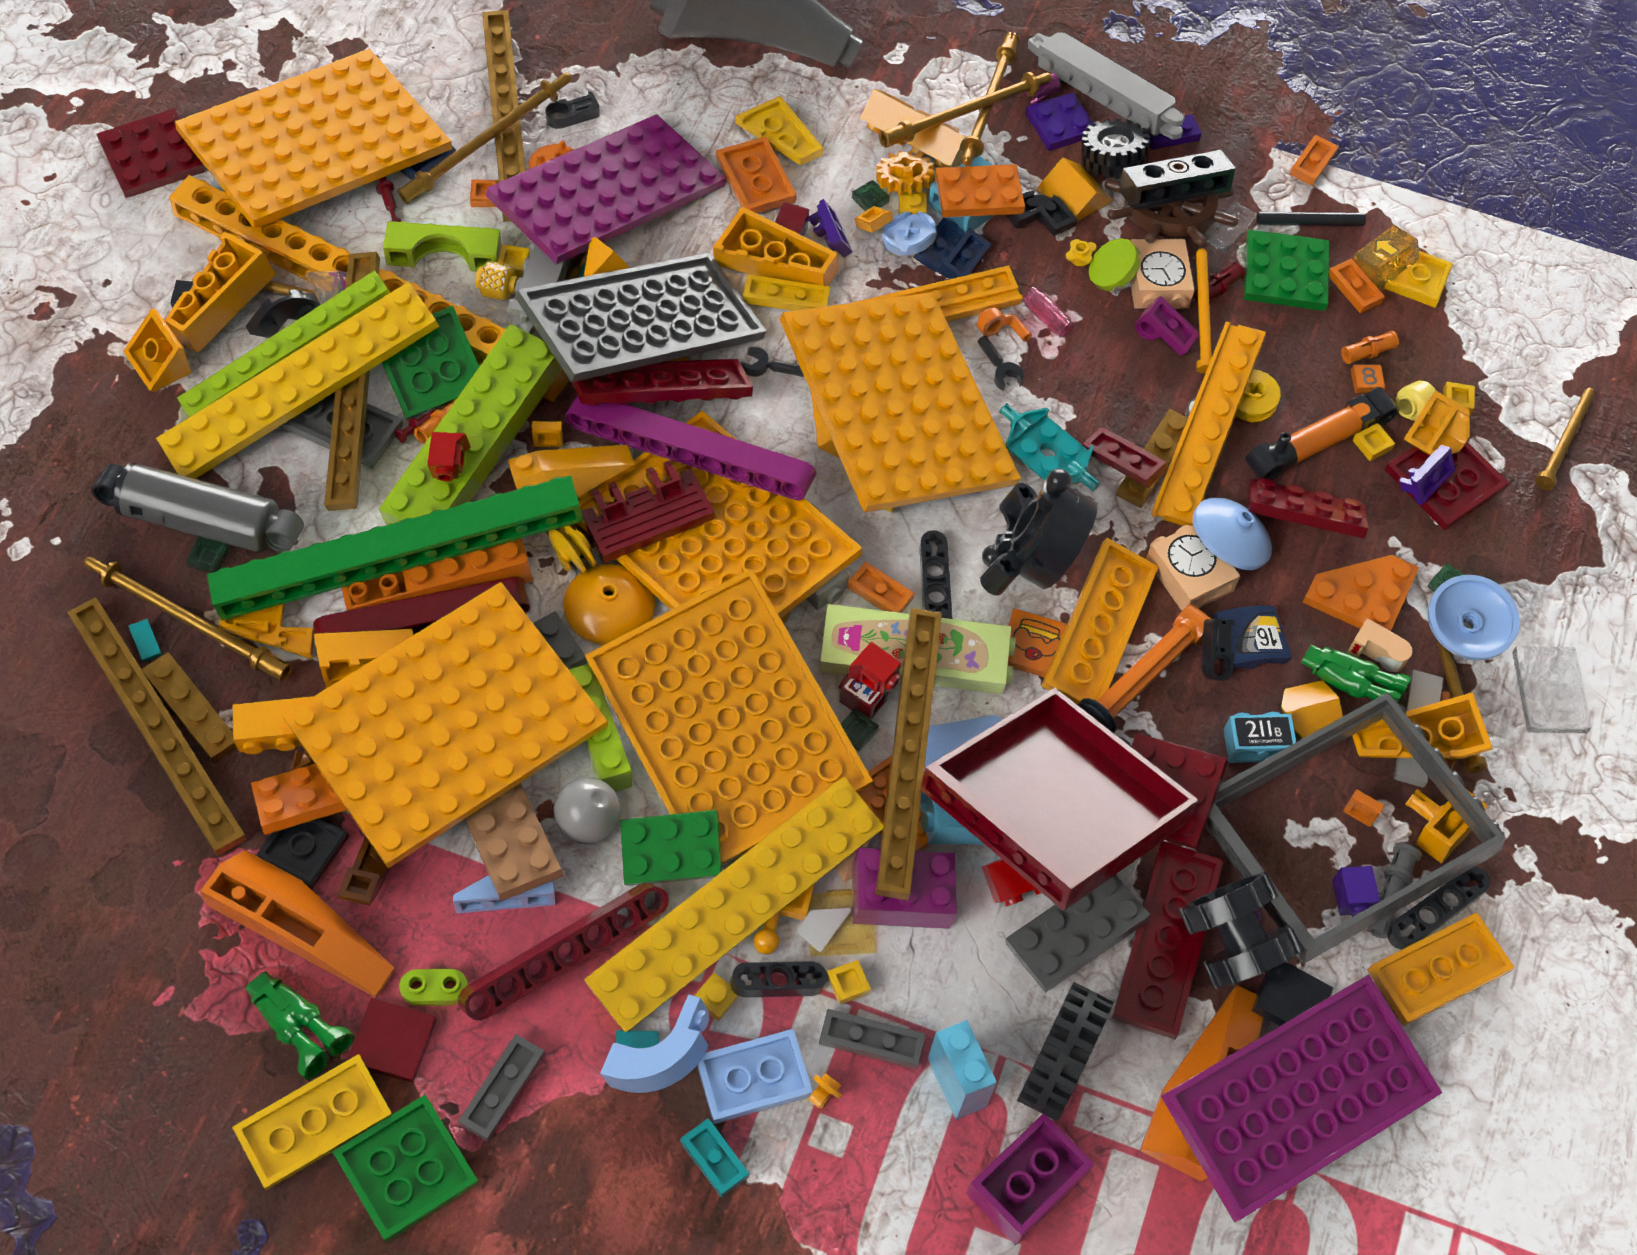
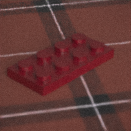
M1266 478L1250 479L1248 485L1249 512L1365 539L1368 531L1366 507L1359 500L1353 498H1345L1343 500L1323 491H1317L1316 493L1308 492L1297 485L1282 486Z

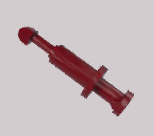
M386 176L378 179L379 184L376 186V192L382 195L385 208L391 214V221L401 222V218H397L395 214L397 206L392 193L395 189L394 184L387 181Z
M433 409L419 419L413 417L409 419V426L407 428L395 431L396 438L401 443H405L407 437L414 434L415 428L430 419L431 414L435 410Z

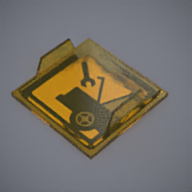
M851 889L827 890L825 893L812 894L808 914L811 910L851 908V912L821 952L810 945V957L876 953L874 925L853 924V891Z

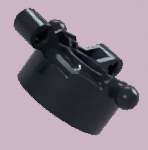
M1052 470L1048 474L1047 479L1044 480L1043 488L1039 492L1038 497L1032 487L1025 483H1017L1000 503V511L1007 523L1006 532L998 534L994 545L987 546L982 552L983 563L989 568L980 577V583L988 593L996 596L1001 595L1018 575L1042 589H1047L1064 575L1078 556L1092 530L1098 506L1094 500L1070 487L1071 478L1066 470Z

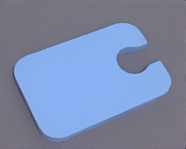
M996 715L929 726L925 767L1003 719Z

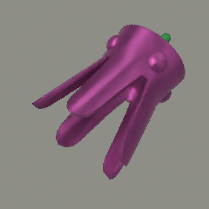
M1050 73L1052 74V81L1050 83L1039 86L1036 99L1031 102V105L1049 94L1059 92L1061 80L1058 79L1055 73Z

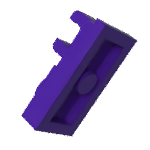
M1193 114L1185 115L1184 122L1180 125L1183 129L1181 138L1171 139L1161 133L1154 136L1147 132L1150 136V149L1154 150L1200 141L1202 133Z
M822 199L819 201L820 204L817 205L818 211L809 216V222L813 226L820 223L818 227L813 229V232L818 237L827 234L824 239L830 250H836L845 258L853 253L835 210Z
M1441 445L1427 458L1420 469L1411 468L1408 471L1410 479L1401 478L1399 480L1401 490L1414 494L1417 504L1422 505L1455 471L1451 448Z

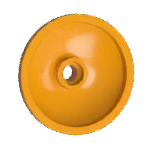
M601 564L586 569L584 574L581 572L571 581L564 595V614L567 623L578 636L593 644L605 645L651 621L655 612V596L623 565ZM606 592H613V593H614V594L611 595V596H606V595H604V593H606Z

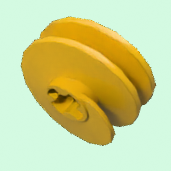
M1253 369L1235 417L1248 422H1261L1270 418L1276 411L1281 398L1280 387L1276 380L1268 373Z
M568 525L559 528V532L555 529L548 532L551 546L565 571L569 572L571 570L569 562L572 561L584 574L586 569L580 558L581 555L584 556L592 567L596 566L590 551L589 542L577 529L573 530Z

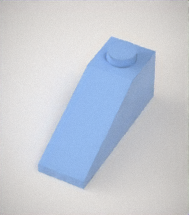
M488 875L453 895L456 914L556 905L554 880L500 901Z

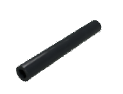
M1258 211L1256 222L1257 225L1364 226L1366 215L1365 213Z

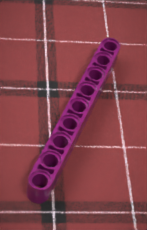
M577 395L565 414V421L576 430L622 445H628V447L793 500L805 498L817 474L815 468L803 460L626 404L601 403L597 406L581 404Z

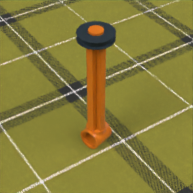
M1190 603L1175 619L1173 628L1097 701L1084 698L1077 705L1112 733H1115L1116 723L1114 718L1190 644L1198 645L1203 641L1204 621L1211 618Z

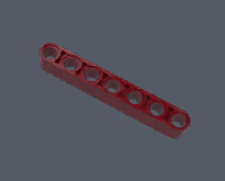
M510 577L324 615L315 619L313 628L315 634L412 629L413 635L500 582L506 587L525 614L530 611L531 607L524 580L520 577Z
M642 883L467 985L458 995L459 1008L474 1020L482 1021L660 916L669 905L668 894L664 889L651 883ZM654 891L656 896L655 902L650 907H646L644 903L645 897L649 892ZM626 908L628 913L626 920L621 924H617L616 915L618 911ZM598 925L599 934L597 938L588 941V930L592 926ZM569 942L571 946L569 954L566 957L559 958L558 949L563 943ZM535 960H541V970L535 975H530V964ZM512 977L511 989L504 993L500 992L499 984L504 978ZM476 995H482L483 1003L481 1007L476 1010H470V1000Z

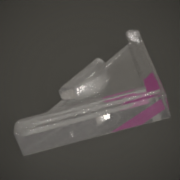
M307 272L306 278L311 279L315 287L314 293L320 305L345 290L346 272Z

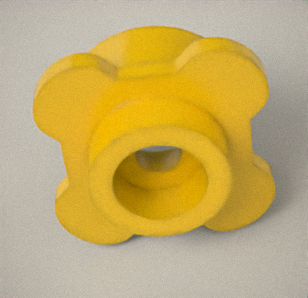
M1078 239L1072 240L1070 242V251L1066 253V259L1076 266H1086L1092 262V253L1097 249L1096 244Z

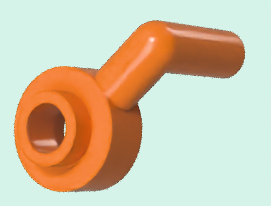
M992 308L984 310L978 317L976 326L984 336H993L1003 326L1010 325L1023 342L1028 341L1032 337L1031 332L1013 313L1003 315L999 309Z

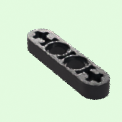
M927 531L921 537L919 547L923 610L941 611L942 618L953 619L947 539L939 531ZM930 541H935L937 546L936 556H931L932 548L929 544ZM938 566L942 569L943 574L932 576L927 572V568ZM936 591L943 594L945 599L937 603L930 600L928 595Z
M1473 867L1444 884L1397 918L1390 926L1388 940L1391 945L1402 950L1424 939L1478 900L1490 887V877L1487 872L1479 867ZM1476 879L1479 882L1478 886L1474 885L1467 892L1464 891L1463 887H1465L1469 880L1473 881ZM1443 894H1454L1458 899V906L1451 907L1447 905L1443 900ZM1427 909L1431 911L1435 916V923L1428 924L1420 918V910ZM1413 924L1415 929L1412 930L1408 937L1404 936L1401 938L1398 935L1400 930L1404 931Z

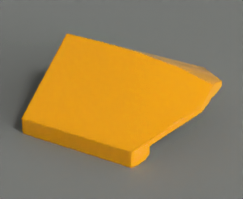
M1435 390L1403 440L1430 456L1441 445L1450 447L1452 454L1461 451L1470 437V410Z
M1323 680L1286 688L1283 692L1282 711L1284 714H1291L1294 730L1302 737L1301 740L1343 717L1339 697Z

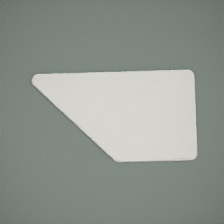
M851 908L811 910L796 932L817 951L821 952L851 912Z

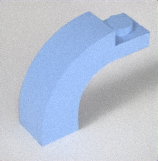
M688 994L674 1029L666 1039L655 1046L639 1049L613 1043L600 1072L607 1084L612 1088L622 1091L647 1093L671 1086L688 1075L701 1061L709 1046L701 1032L705 1031L709 1022V1011L702 999Z

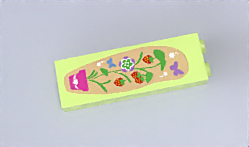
M827 604L819 672L840 675L848 674L849 665L872 641L901 662L899 675L902 677L909 614ZM941 618L934 686L1003 694L1006 684L1011 685L1013 666H1008L1009 655H1014L1016 638L1010 637L1011 626Z

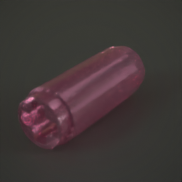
M1032 287L1025 293L1022 300L1025 306L1055 335L1063 338L1073 329L1074 323L1071 321V318L1041 289Z

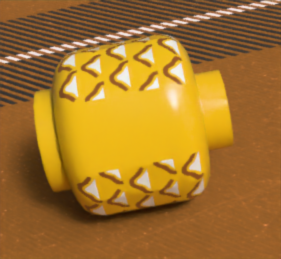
M489 261L483 267H479L475 285L482 296L507 301L515 293L516 282L519 277L516 276L512 266Z

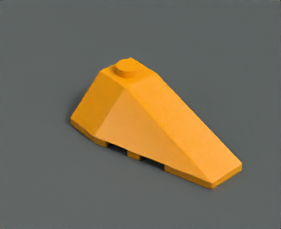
M628 445L542 450L508 460L517 490L527 485L533 486L548 482L556 477L571 475L577 498L580 501L589 497L588 492L597 486H607L636 468Z
M1473 692L1406 711V716L1413 724H1418L1425 734V739L1432 748H1437L1444 758L1462 759L1493 750ZM1383 719L1352 735L1359 757L1413 758Z

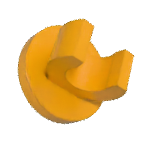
M827 1073L822 1078L817 1074L814 1075L813 1079L819 1086L813 1091L808 1100L818 1108L822 1109L831 1095L838 1099L843 1096L838 1091L841 1084Z

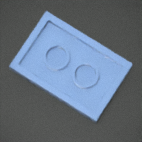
M794 1029L707 1052L697 1064L713 1124L805 1099L813 1093Z

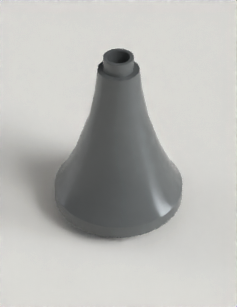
M652 0L649 6L650 10L663 16L657 32L669 39H724L771 46L809 57L831 67H834L837 62L848 69L863 43L862 39L851 34L853 27L838 18L817 0Z

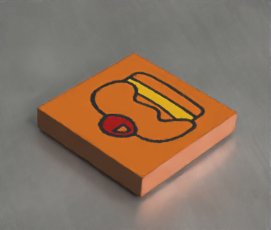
M1013 608L1008 626H1011L1010 637L1016 638L1014 655H1009L1008 666L1045 677L1067 623Z

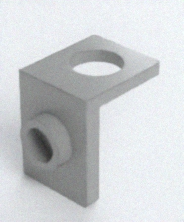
M843 570L806 598V600L817 611L829 602L831 604L835 603L847 589L849 573Z

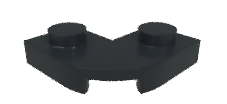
M1034 190L1023 193L1025 204L1023 214L1005 215L1016 229L1039 218L1054 237L1075 227L1078 220L1056 195H1053L1052 198L1044 195H1034Z
M289 290V296L282 297L273 303L268 298L245 327L250 335L270 338L278 333L287 319L298 320L325 302L321 295L300 290Z

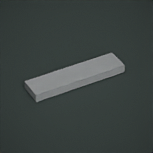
M1413 670L1410 674L1412 679L1408 686L1405 711L1440 702L1443 677ZM1397 758L1393 780L1424 788L1428 781V775L1414 758Z

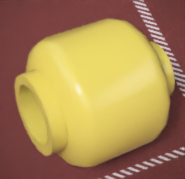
M1416 381L1403 387L1395 398L1396 405L1400 409L1399 414L1406 420L1415 422L1434 393L1435 388L1426 381Z

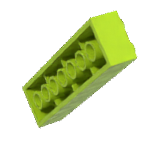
M512 324L507 327L433 431L466 433L471 448L465 452L463 474L459 473V478L453 479L450 482L432 478L427 466L430 436L379 507L386 525L400 522L406 518L430 514L435 510L456 507L471 501L562 370V367L544 340Z

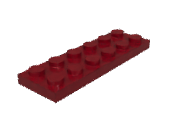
M738 359L663 361L572 382L581 404L597 406L601 403L624 405L629 402L656 403L669 400L684 402L692 399L711 401L715 398L738 400L742 397H752L753 385Z
M1166 841L1160 843L1143 902V907L1151 915L1150 921L1135 931L1111 1019L1176 1040L1179 1035L1206 931L1190 935L1178 909L1194 899L1216 890L1224 860Z

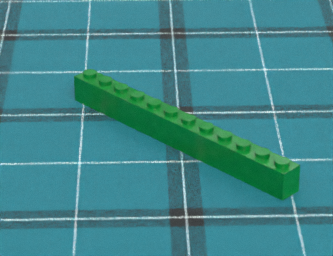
M571 475L556 477L548 482L533 486L527 485L515 491L494 494L489 498L465 502L445 510H435L430 514L406 518L390 525L376 526L368 531L353 535L347 534L338 539L314 543L309 547L298 550L284 551L276 556L255 559L249 563L232 568H222L217 572L207 574L212 605L222 621L350 586L356 582L372 580L386 574H394L416 566H423L583 522Z

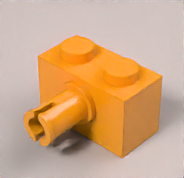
M1417 789L1415 794H1412L1406 802V806L1412 808L1428 821L1416 845L1441 864L1472 831L1449 801L1445 805L1439 806ZM1481 801L1485 812L1488 805Z

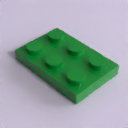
M717 810L620 820L624 885L633 886L642 883L653 884L713 878L722 872L719 814Z

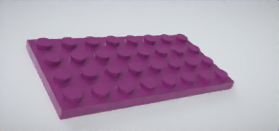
M655 114L487 188L486 197L557 265L587 251L592 241L591 238L596 237L604 243L725 186L726 177L658 114Z
M1367 975L1161 1095V1098L1234 1222H1237L1442 1094V1091L1370 975Z

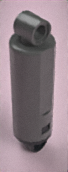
M134 462L127 464L125 468L118 464H108L91 488L92 495L96 500L104 505L114 506L116 513L121 516L258 553L267 550L268 547L278 552L290 551L304 528V522L299 515L290 510H279L278 504L272 499Z

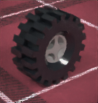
M1116 118L1114 122H1111L1110 119H1105L1102 124L1098 121L1094 123V127L1089 125L1082 134V165L1086 166L1088 172L1093 170V174L1096 176L1104 174L1103 178H1109L1111 175L1115 176V179H1120L1123 168L1148 163L1150 136L1147 134V129H1141V125L1138 123L1133 125L1131 120L1121 122V119Z

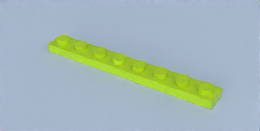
M374 270L183 393L177 399L187 415L191 417L388 295L390 291Z

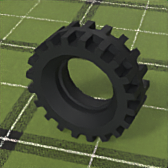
M1073 982L1017 1099L1018 1102L1056 1121L1059 1120L1102 1032L1114 1001Z

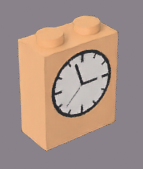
M1131 239V242L1140 251L1139 259L1141 260L1136 275L1130 281L1134 308H1147L1159 296H1162L1174 309L1189 308L1194 293V285L1185 239H1156L1151 244L1147 243L1145 239Z
M1184 525L1175 534L1166 538L1161 536L1155 539L1150 544L1146 560L1159 566L1156 575L1181 610L1190 603L1200 608L1233 592L1240 578L1239 573L1233 566L1225 563L1207 549L1198 537L1194 525Z

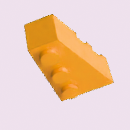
M412 629L314 634L319 665L326 688L413 636Z

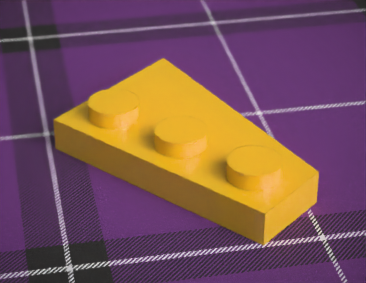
M781 96L735 116V123L757 138L766 136L772 148L800 166L823 156L824 148Z

